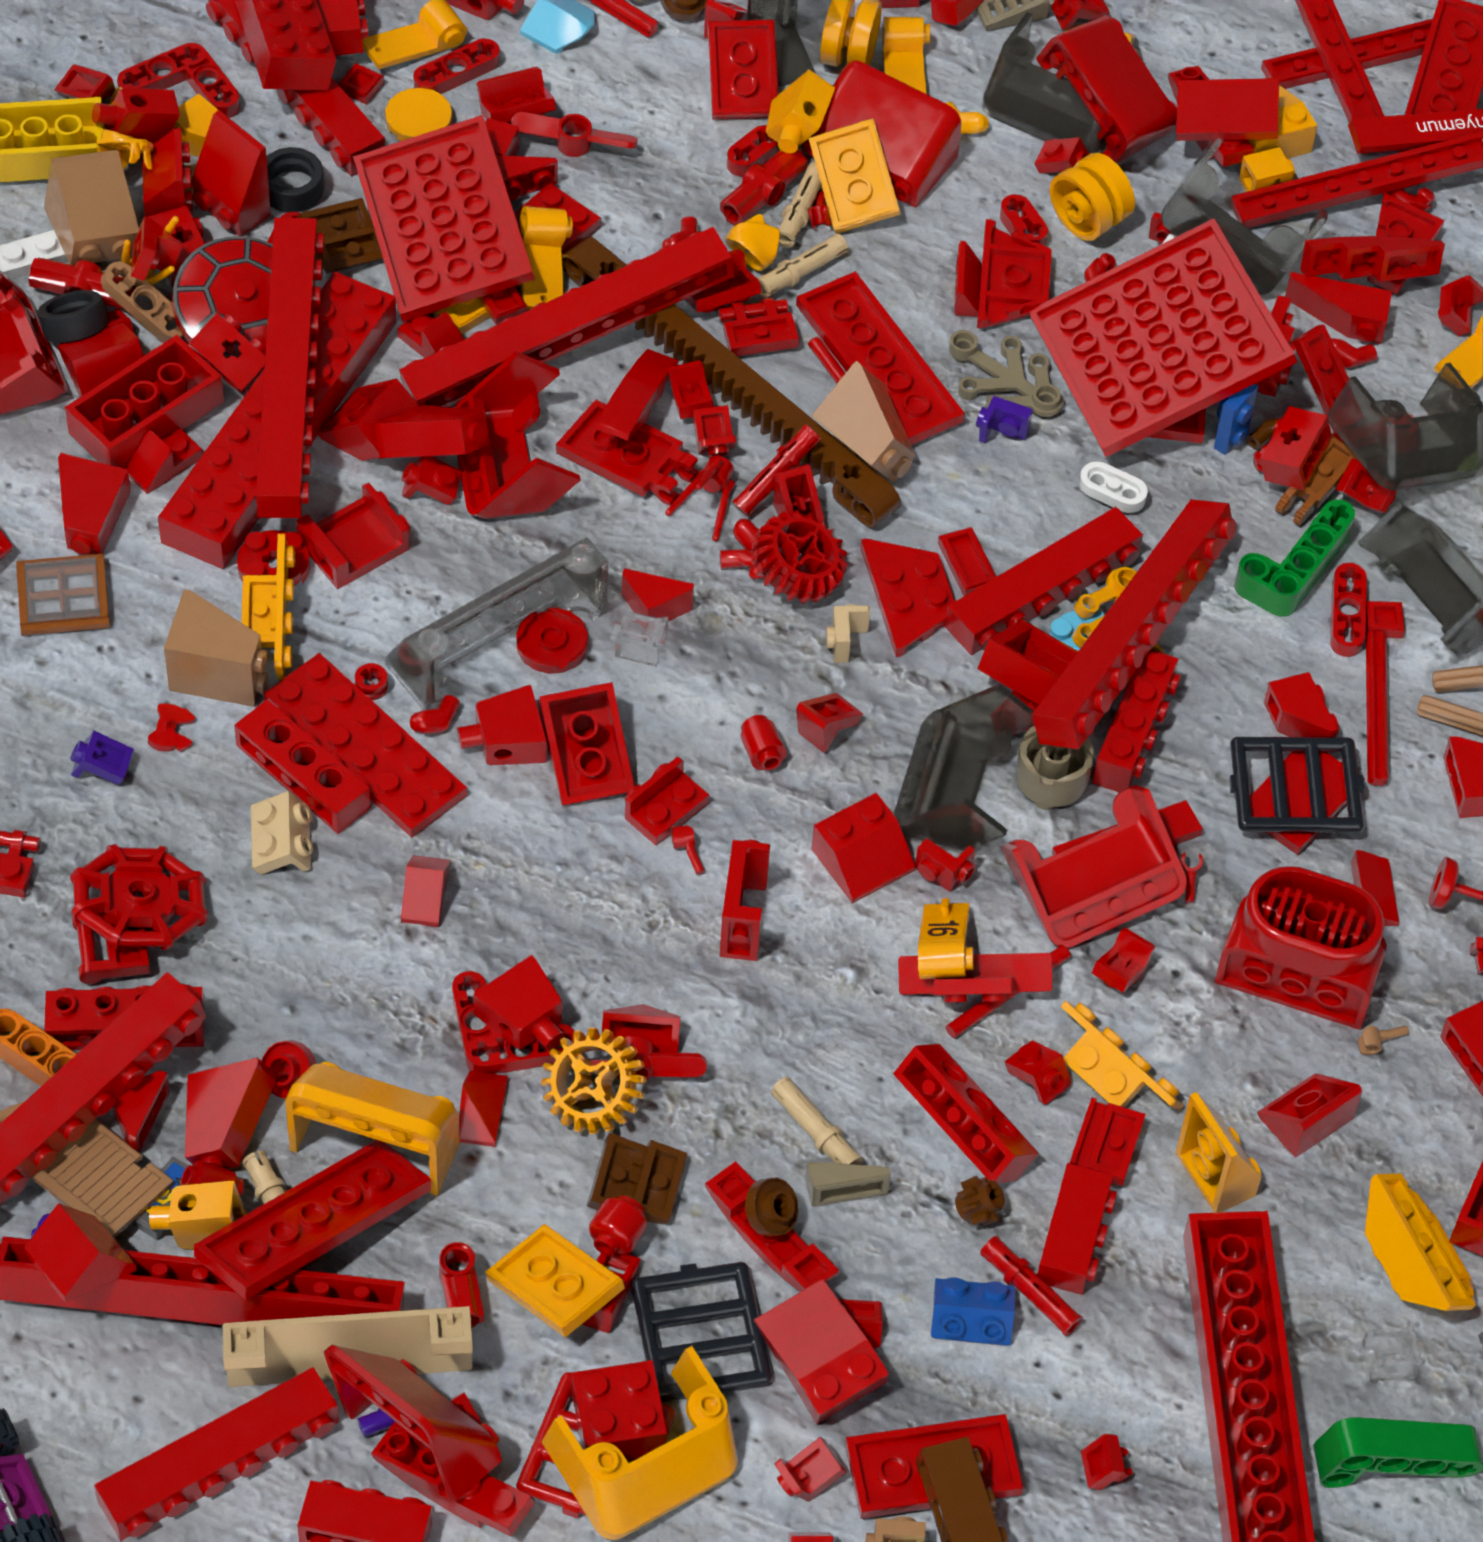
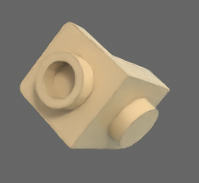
M854 604L833 606L832 626L826 627V648H833L834 663L849 662L850 633L868 632L869 606H857Z

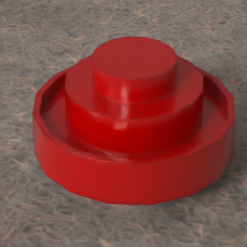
M294 1040L273 1044L262 1057V1062L276 1074V1083L271 1093L286 1099L291 1086L313 1064H316L311 1050L303 1043Z

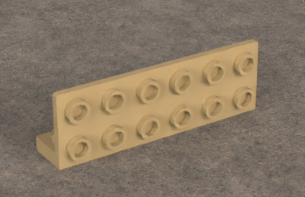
M470 1306L223 1323L224 1370H227L228 1386L281 1384L312 1367L315 1368L322 1381L333 1380L324 1356V1350L330 1345L392 1357L398 1361L405 1359L412 1365L417 1374L471 1370L473 1345Z

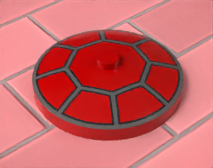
M225 237L202 245L185 259L174 281L172 310L177 326L188 342L197 335L216 313H219L223 318L228 314L242 326L243 329L240 333L246 339L251 341L255 338L266 347L273 244L251 237ZM236 344L233 347L225 345L224 357L229 358L233 355L238 358L239 346Z

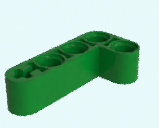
M1337 499L1325 504L1281 564L1259 553L1244 555L1239 562L1234 583L1237 594L1273 615L1279 617L1292 615L1348 541L1355 517L1353 506L1347 501Z
M1351 1417L1334 1423L1313 1444L1320 1483L1326 1488H1340L1350 1485L1364 1472L1463 1478L1478 1474L1483 1470L1476 1429L1471 1425Z

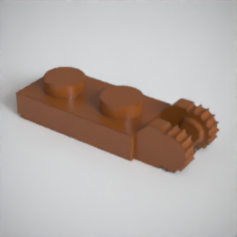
M1332 436L1304 491L1289 487L1277 502L1275 511L1281 515L1285 514L1293 505L1297 496L1306 501L1295 513L1293 522L1298 526L1303 525L1310 518L1315 508H1319L1337 487L1351 458L1360 460V453Z

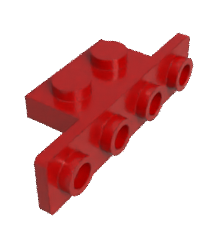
M1050 953L974 954V970H967L966 978L920 979L918 956H900L898 958L900 994L943 995L944 1002H966L967 994H982V1001H1005L1006 993L1041 992L1053 989L1052 955Z

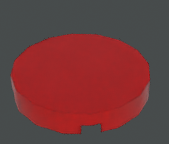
M556 607L547 608L546 611L537 613V611L532 612L520 622L516 632L517 653L522 661L535 671L547 674L566 672L575 668L585 658L589 638L585 624L580 617L571 611Z

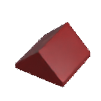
M124 323L103 329L91 337L58 345L60 355L79 397L143 357L138 337Z
M1315 1073L1259 1110L1257 1114L1260 1120L1296 1158L1354 1119L1363 1091L1359 1084Z
M60 1203L56 1205L24 1247L25 1255L65 1303L137 1271L134 1261L96 1216Z

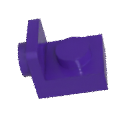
M993 396L988 408L982 407L977 417L976 427L980 428L979 441L986 443L992 429L1009 437L1026 440L1031 427L1033 409Z
M93 730L84 742L79 740L72 751L70 760L75 763L71 775L78 778L86 770L119 785L125 777L134 749Z

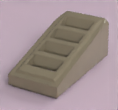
M984 0L975 10L985 31L1047 18L1049 0ZM991 10H996L997 16L993 17Z
M809 1162L806 1165L805 1182L811 1206L815 1207L886 1195L889 1191L891 1173L889 1167Z

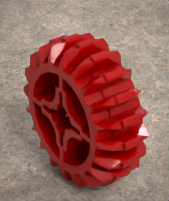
M798 510L790 515L783 511L777 517L773 516L768 519L756 534L757 537L751 549L754 552L751 562L758 565L755 575L765 576L764 586L772 585L775 588V595L781 592L786 594L788 602L797 597L801 605L808 600L815 604L822 597L826 599L827 596H830L843 581L842 578L848 565L845 562L848 552L840 549L843 540L833 537L835 528L827 530L823 526L824 519L816 522L812 519L811 513L802 517ZM800 553H801L802 556H801V558H800L799 561H798L797 558H798V556H799Z

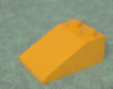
M1279 85L1278 139H1254L1248 141L1253 146L1254 153L1280 147L1286 158L1289 159L1312 152L1317 123L1303 101Z
M1197 1092L1191 1094L1175 1153L1214 1213L1223 1212L1256 1196L1261 1180V1171L1257 1162L1252 1157L1248 1158L1242 1149L1240 1138L1235 1129L1231 1126L1228 1127L1222 1117Z

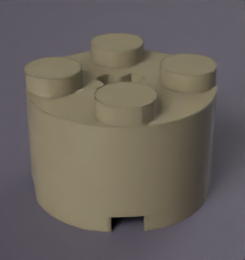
M1035 725L1026 732L1019 748L1015 776L1022 793L1032 800L1038 808L1049 810L1053 807L1066 806L1077 801L1086 793L1094 751L1089 737H1087L1078 750L1039 744Z

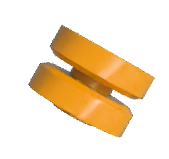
M831 0L822 32L820 63L838 67L843 62L847 52V64L852 60H858L870 66L880 29L882 2L862 0L855 14V0Z
M1099 152L1088 154L1073 167L1067 168L1056 175L1050 182L1049 193L1051 203L1058 218L1071 233L1085 241L1097 239L1112 226L1118 225L1134 212V191L1128 177L1117 163Z

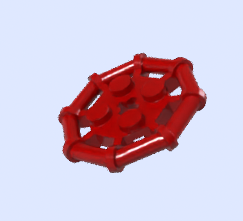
M117 844L108 845L104 853L84 867L75 868L70 876L74 891L72 917L77 923H84L109 941L110 947L119 949L120 946L160 947L162 950H168L173 947L175 941L196 926L204 925L208 919L204 899V885L206 884L204 874L201 871H194L170 854L168 847L162 845L158 848L118 847ZM110 866L115 867V872L110 875L109 871L105 874L101 873ZM163 867L171 872L170 878L162 873ZM89 888L99 889L100 897L89 900ZM187 890L189 892V901L179 899V891ZM135 891H141L145 897L134 896ZM102 912L106 913L108 915L109 921L112 924L116 925V927L111 925L98 914ZM174 914L183 916L169 928L167 927L170 917ZM128 927H147L153 928L154 931L126 930L128 929Z

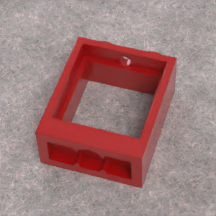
M1022 619L989 638L977 669L1039 705L1078 651Z

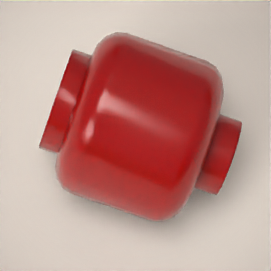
M625 1195L610 1197L602 1202L588 1227L589 1234L594 1240L593 1245L599 1252L607 1256H613L614 1254L627 1255L634 1250L645 1233L648 1224L644 1215V1208L641 1204Z

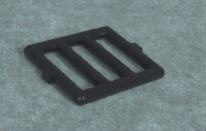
M1234 737L1231 740L1230 749L1233 775H1230L1229 786L1230 793H1235L1237 821L1241 831L1360 832L1363 830L1364 818L1361 794L1364 792L1365 785L1363 775L1358 774L1355 742L1352 738ZM1246 751L1268 752L1274 817H1252ZM1283 752H1304L1311 817H1289ZM1319 752H1341L1348 817H1326Z
M745 1262L697 1268L696 1263L680 1265V1271L639 1277L631 1282L645 1360H653L661 1402L686 1398L677 1383L667 1384L663 1364L678 1362L685 1349L691 1346L699 1358L750 1350L754 1366L753 1371L712 1377L722 1394L725 1391L767 1385L772 1381V1372L765 1340L754 1323V1319L759 1317L749 1267ZM735 1279L739 1299L652 1312L648 1292ZM743 1315L747 1333L745 1335L663 1348L659 1347L656 1328Z

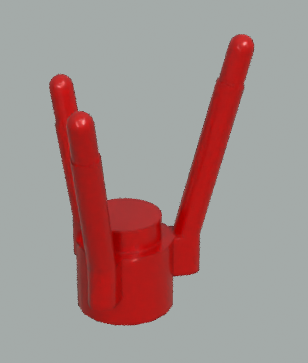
M719 455L710 457L703 470L698 472L695 479L665 511L666 516H671L695 489L701 490L704 488L711 493L722 490L712 540L718 541L730 493L735 486V482L730 479L734 473L732 463Z

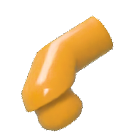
M953 102L946 103L954 108L961 118V134L983 133L988 129L989 120L987 116L982 115L980 112H961Z

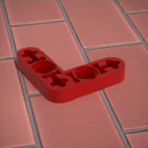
M197 43L180 45L123 70L117 77V85L121 88L167 89L187 81L196 94L203 96L227 117L235 116L240 109L238 91L206 49ZM160 68H166L171 71L164 76L154 74V71ZM204 77L216 79V82L212 84H203L199 81ZM219 93H220L221 98H222L223 101H219V100H218V94H219Z
M474 971L459 973L452 982V999L465 1061L470 1071L501 1074L542 1067L545 1063L554 1065L556 1059L551 1057L550 1051L544 1047V1052L539 1053V1041L537 1039L528 1044L531 1046L532 1052L527 1056L519 1057L511 1052L513 1045L488 1025L480 1030L468 1028L465 1023L469 1018L474 1017L475 1014L474 1004H468V996L464 987L471 986L475 993L487 984L484 977ZM566 1024L556 1025L564 1033V1038H568L574 1043V1029ZM558 1046L554 1048L561 1052L564 1050L563 1048H558ZM499 1047H504L505 1059L500 1058ZM485 1051L486 1055L489 1056V1060L481 1061L478 1052Z

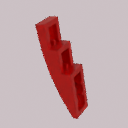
M1383 236L1332 237L1305 240L1300 271L1306 277L1337 273L1342 279L1373 275L1379 282L1436 275L1440 272L1445 244L1438 240Z
M647 349L634 363L611 396L596 422L595 429L628 441L649 419L652 406L662 397L665 385L670 380L668 368L678 365L679 360Z

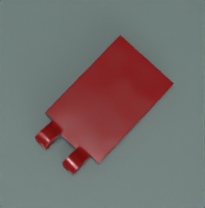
M597 399L556 443V454L643 497L651 490L661 502L667 505H671L679 496V493L673 491L678 485V481L669 476L670 473L674 470L681 479L687 482H691L698 474V470L693 468L698 462V458L690 453L683 452L682 441L646 423L628 441L595 429L596 422L607 405Z

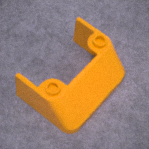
M322 1062L321 1064H313L291 1086L285 1100L290 1151L298 1152L311 1120L428 1155L431 1179L430 1193L436 1196L439 1195L460 1144L459 1113L449 1099L442 1096H427L342 1070L331 1062Z
M692 1346L685 1349L671 1371V1375L687 1399L686 1414L694 1426L690 1431L630 1463L627 1462L622 1452L610 1443H596L583 1450L562 1415L554 1419L541 1441L594 1529L606 1539H621L725 1482L731 1477L737 1467L738 1456L727 1401Z

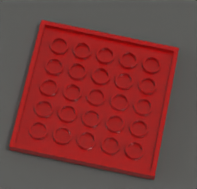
M1214 218L1028 311L1031 320L1105 457L1297 363L1294 352Z

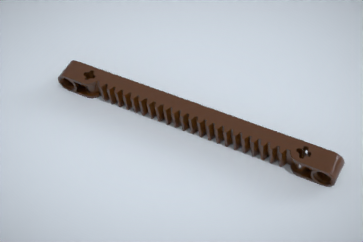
M593 237L586 238L561 256L563 270L579 287L594 281L600 275L610 274L627 265ZM675 304L635 322L636 330L645 328L644 336L646 338L654 336L655 346L664 344L665 354L673 352V358L679 361L683 360V364L698 360L702 361L707 385L712 384V393L722 392L721 401L723 403L731 401V409L733 411L741 409V418L751 417L750 425L752 427L761 425L760 434L770 433L771 443L780 441V446L784 447L804 424L814 430L821 440L800 461L801 466L810 464L813 476L820 474L819 483L821 485L831 482L833 484L832 493L835 501L863 525L873 528L900 508L901 499L899 494L887 480Z

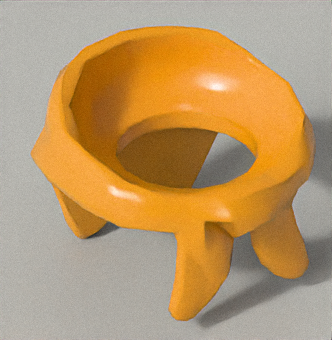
M103 129L101 138L97 142L96 149L98 152L117 150L123 170H125L128 162L130 164L136 163L140 159V154L143 153L145 166L149 170L153 169L150 154L154 148L152 142Z
M757 214L751 219L734 226L726 235L725 240L730 249H741L744 252L746 265L757 271H763L773 263L776 257L780 230L766 224L763 215Z

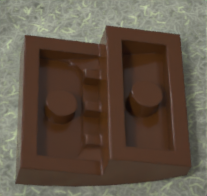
M363 198L302 212L297 217L317 218V233H324V254H317V259H322L323 270L326 274L383 260L375 229Z
M609 1133L604 1141L587 1207L598 1210L602 1202L607 1198L625 1195L641 1204L644 1208L647 1222L667 1224L671 1217L687 1153L654 1140H650L647 1146Z

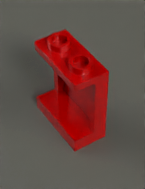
M369 482L362 486V498L315 523L308 514L296 520V531L302 537L303 544L308 549L309 557L337 590L409 550V534L411 529L403 515H397L390 507L385 494L382 491L377 492Z
M752 839L732 841L722 913L719 957L757 961L762 908L742 906V899L745 889L761 891L767 889L770 844L760 843Z

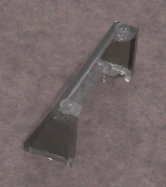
M586 537L404 638L385 656V664L422 710L438 709L442 701L439 689L447 685V677L441 670L519 627L520 622L530 613L535 611L537 613L544 612L547 608H553L557 605L558 608L571 611L572 613L573 611L586 612L592 621L606 614L608 560Z

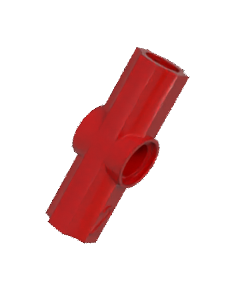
M799 148L794 153H785L780 150L763 166L758 163L751 166L745 173L741 185L720 202V211L724 214L726 221L736 226L747 221L765 204L769 207L775 205L783 196L786 186L807 168V159L803 156L802 151Z
M40 257L34 258L28 278L30 287L59 294L78 290H92L99 292L105 305L124 309L102 288L101 276L103 271L95 263L80 260L75 265H70ZM116 276L112 280L114 283L118 284L119 282H122L124 278ZM132 286L126 294L130 297L136 287Z

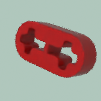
M767 125L754 128L728 149L726 166L731 174L744 177L751 166L757 163L763 166L779 152L778 142L770 138L766 133Z
M1018 194L1005 197L1001 202L1000 220L1010 235L1016 231L1026 236L1028 240L1045 246L1048 227L1031 202L1026 197Z

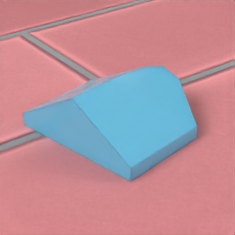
M537 0L520 29V35L558 54L563 50V47L581 39L594 26L595 11L576 0Z

